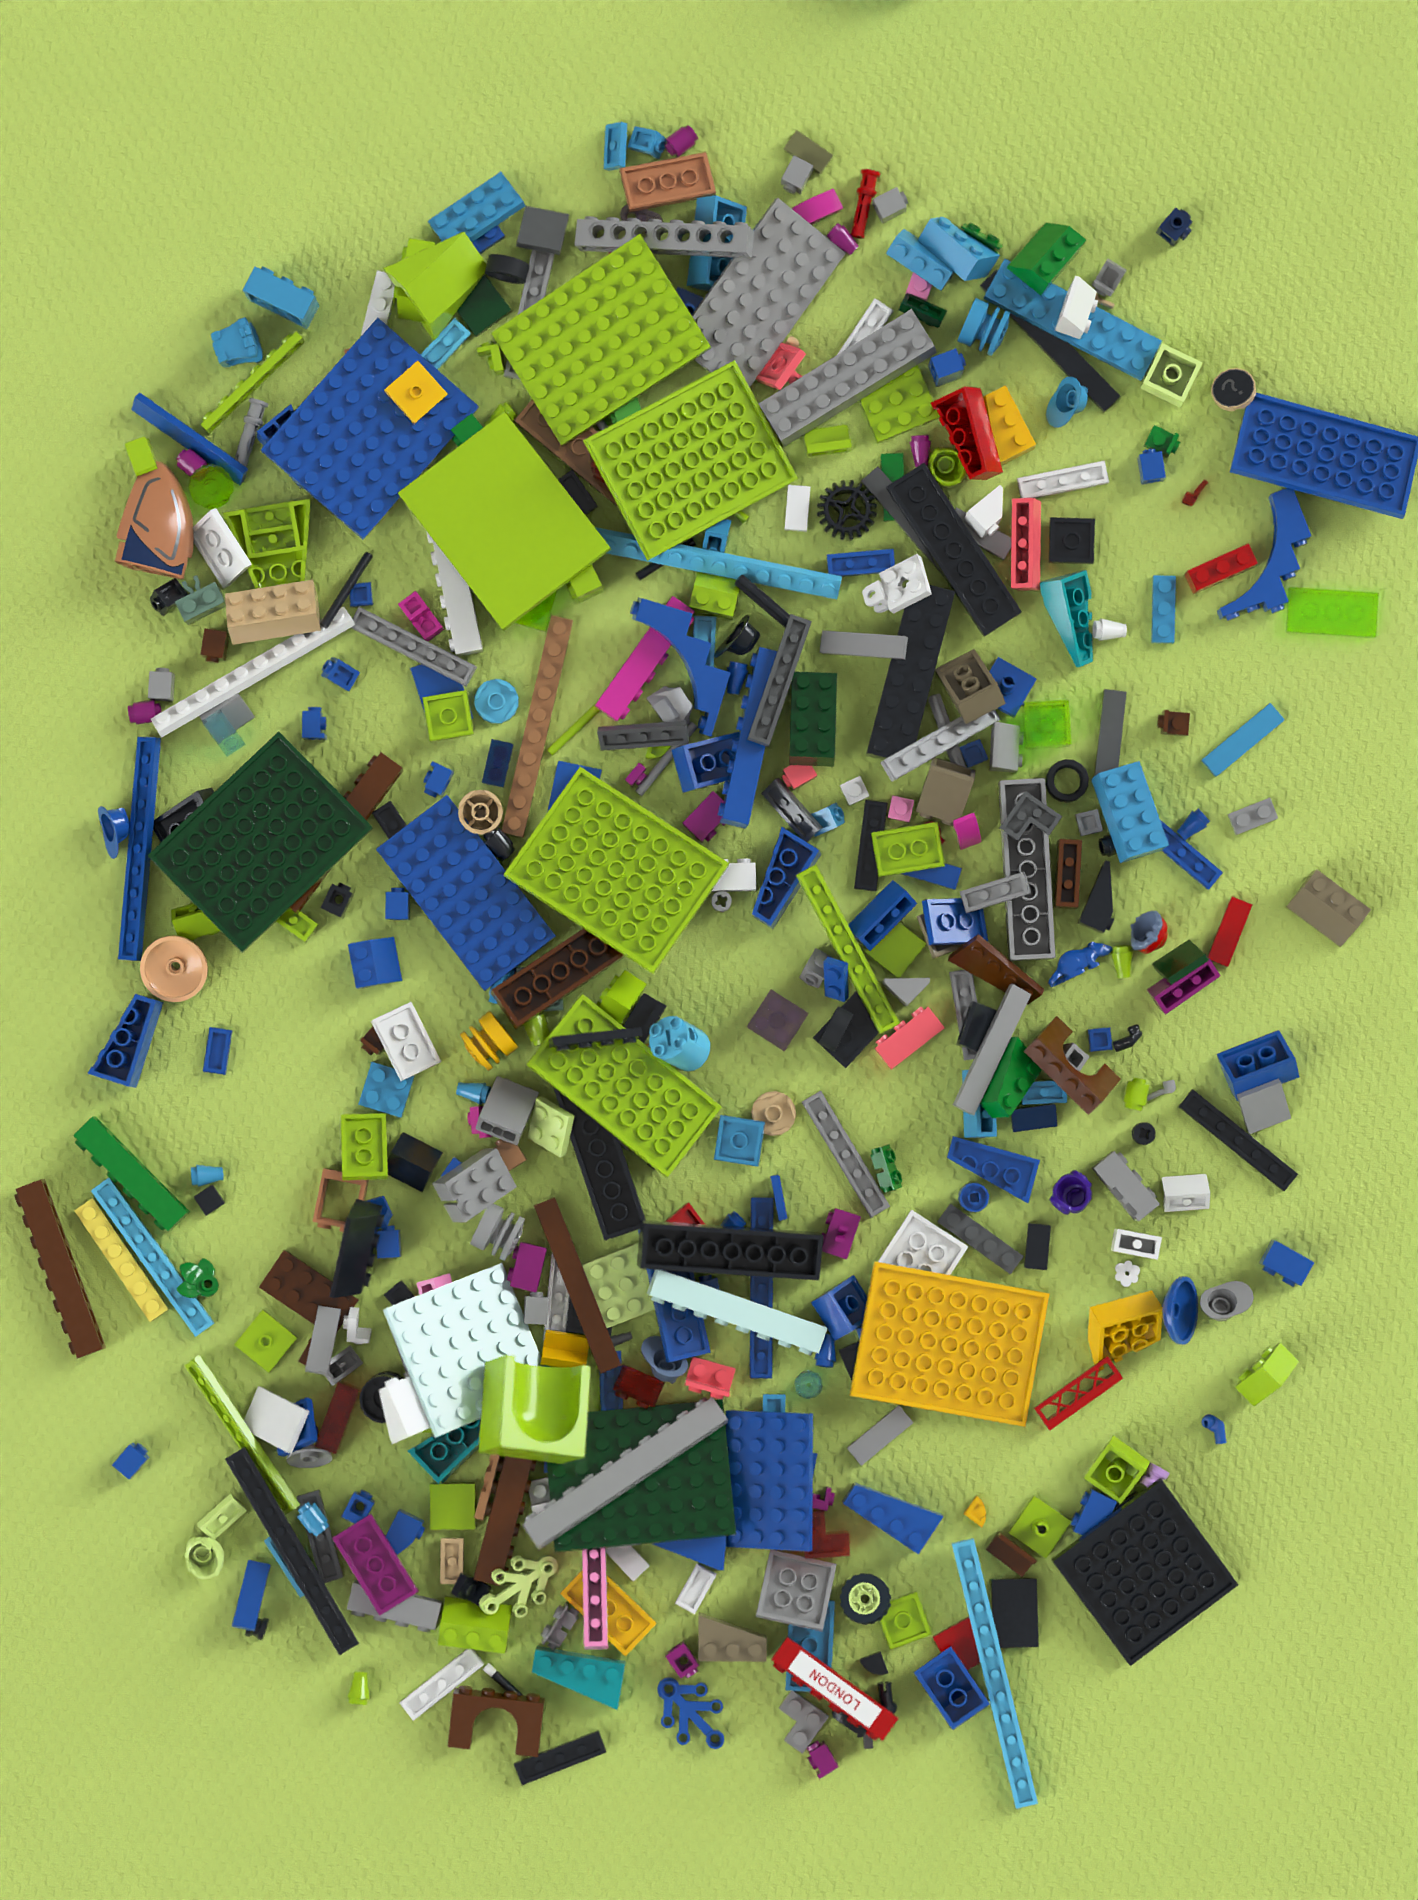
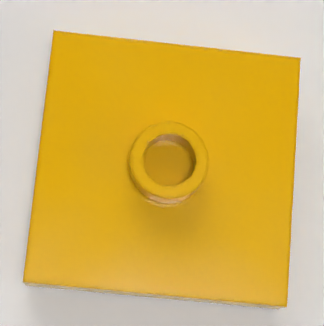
M416 361L384 390L413 424L417 423L448 395L419 361Z

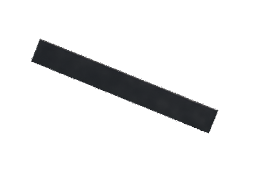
M997 270L980 285L985 292L988 291L998 272ZM1010 313L1009 317L1068 377L1076 378L1081 386L1088 389V397L1103 412L1120 398V395L1068 342Z

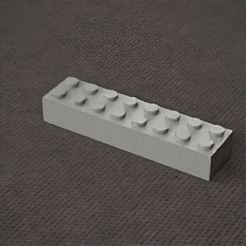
M911 309L760 402L759 406L785 447L937 352L933 342Z
M1045 778L1000 780L998 783L1001 825L1024 791L1047 805ZM1031 823L1018 841L1001 830L1003 876L1005 878L1025 872L1031 891L1029 895L1005 902L1008 959L1010 961L1054 959L1056 957L1049 837Z

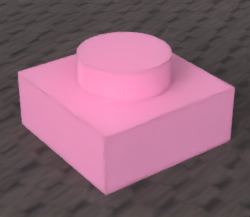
M913 272L906 293L927 301L932 284Z
M892 796L887 818L909 823L914 800Z

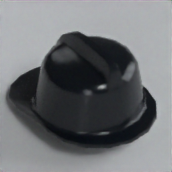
M748 614L739 621L733 632L720 645L714 654L715 658L722 655L725 651L744 655L754 648L760 638V633L748 622Z

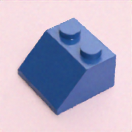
M394 937L348 944L357 989L402 981Z
M852 1275L811 1303L836 1341L863 1324L867 1295L855 1276Z

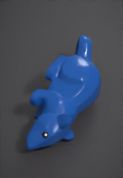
M1092 941L1087 945L1088 947L1081 950L1065 952L1059 958L1057 970L1048 981L1049 986L1052 988L1084 973V968L1086 967L1091 970L1099 966V962H1095L1098 957L1108 955L1112 952L1113 947Z

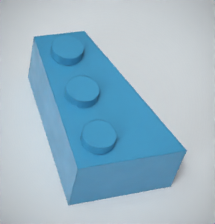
M945 217L931 218L917 240L964 281L987 277L1000 257L998 253L953 225Z

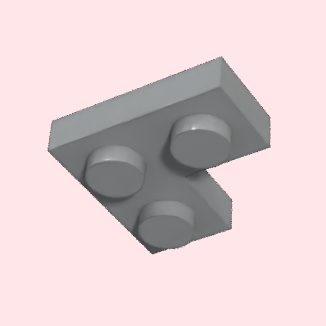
M790 1691L779 1706V1709L794 1719L796 1723L784 1738V1741L803 1754L829 1715L797 1692Z

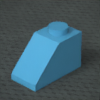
M724 519L707 528L702 549L725 553L732 520Z

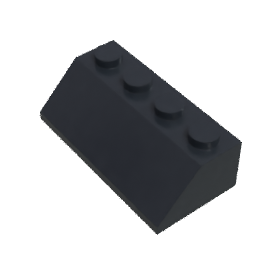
M356 1199L345 1222L330 1297L337 1298L361 1294L364 1287L369 1286L372 1274L368 1273L369 1267H373L376 1254H373L374 1247L377 1248L380 1240L377 1230L382 1227L385 1216L381 1214L382 1205Z

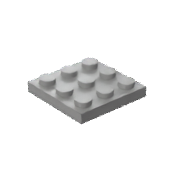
M770 1550L756 1617L823 1632L837 1564Z

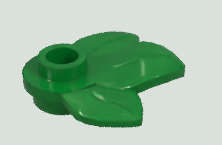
M202 1258L198 1265L190 1262L180 1265V1272L185 1281L176 1289L179 1294L187 1298H195L199 1295L211 1297L217 1292L219 1283L214 1277L215 1269L210 1261ZM209 1282L212 1287L206 1288L204 1283Z

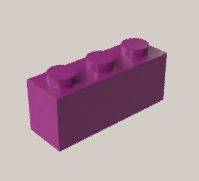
M1208 958L1206 963L1174 984H1170L1163 978L1148 988L1147 991L1158 1008L1166 1015L1221 975Z

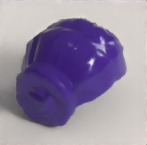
M1072 1170L1070 1174L1063 1175L1055 1183L1053 1195L1049 1201L1058 1211L1065 1215L1080 1213L1092 1199V1183L1082 1173Z

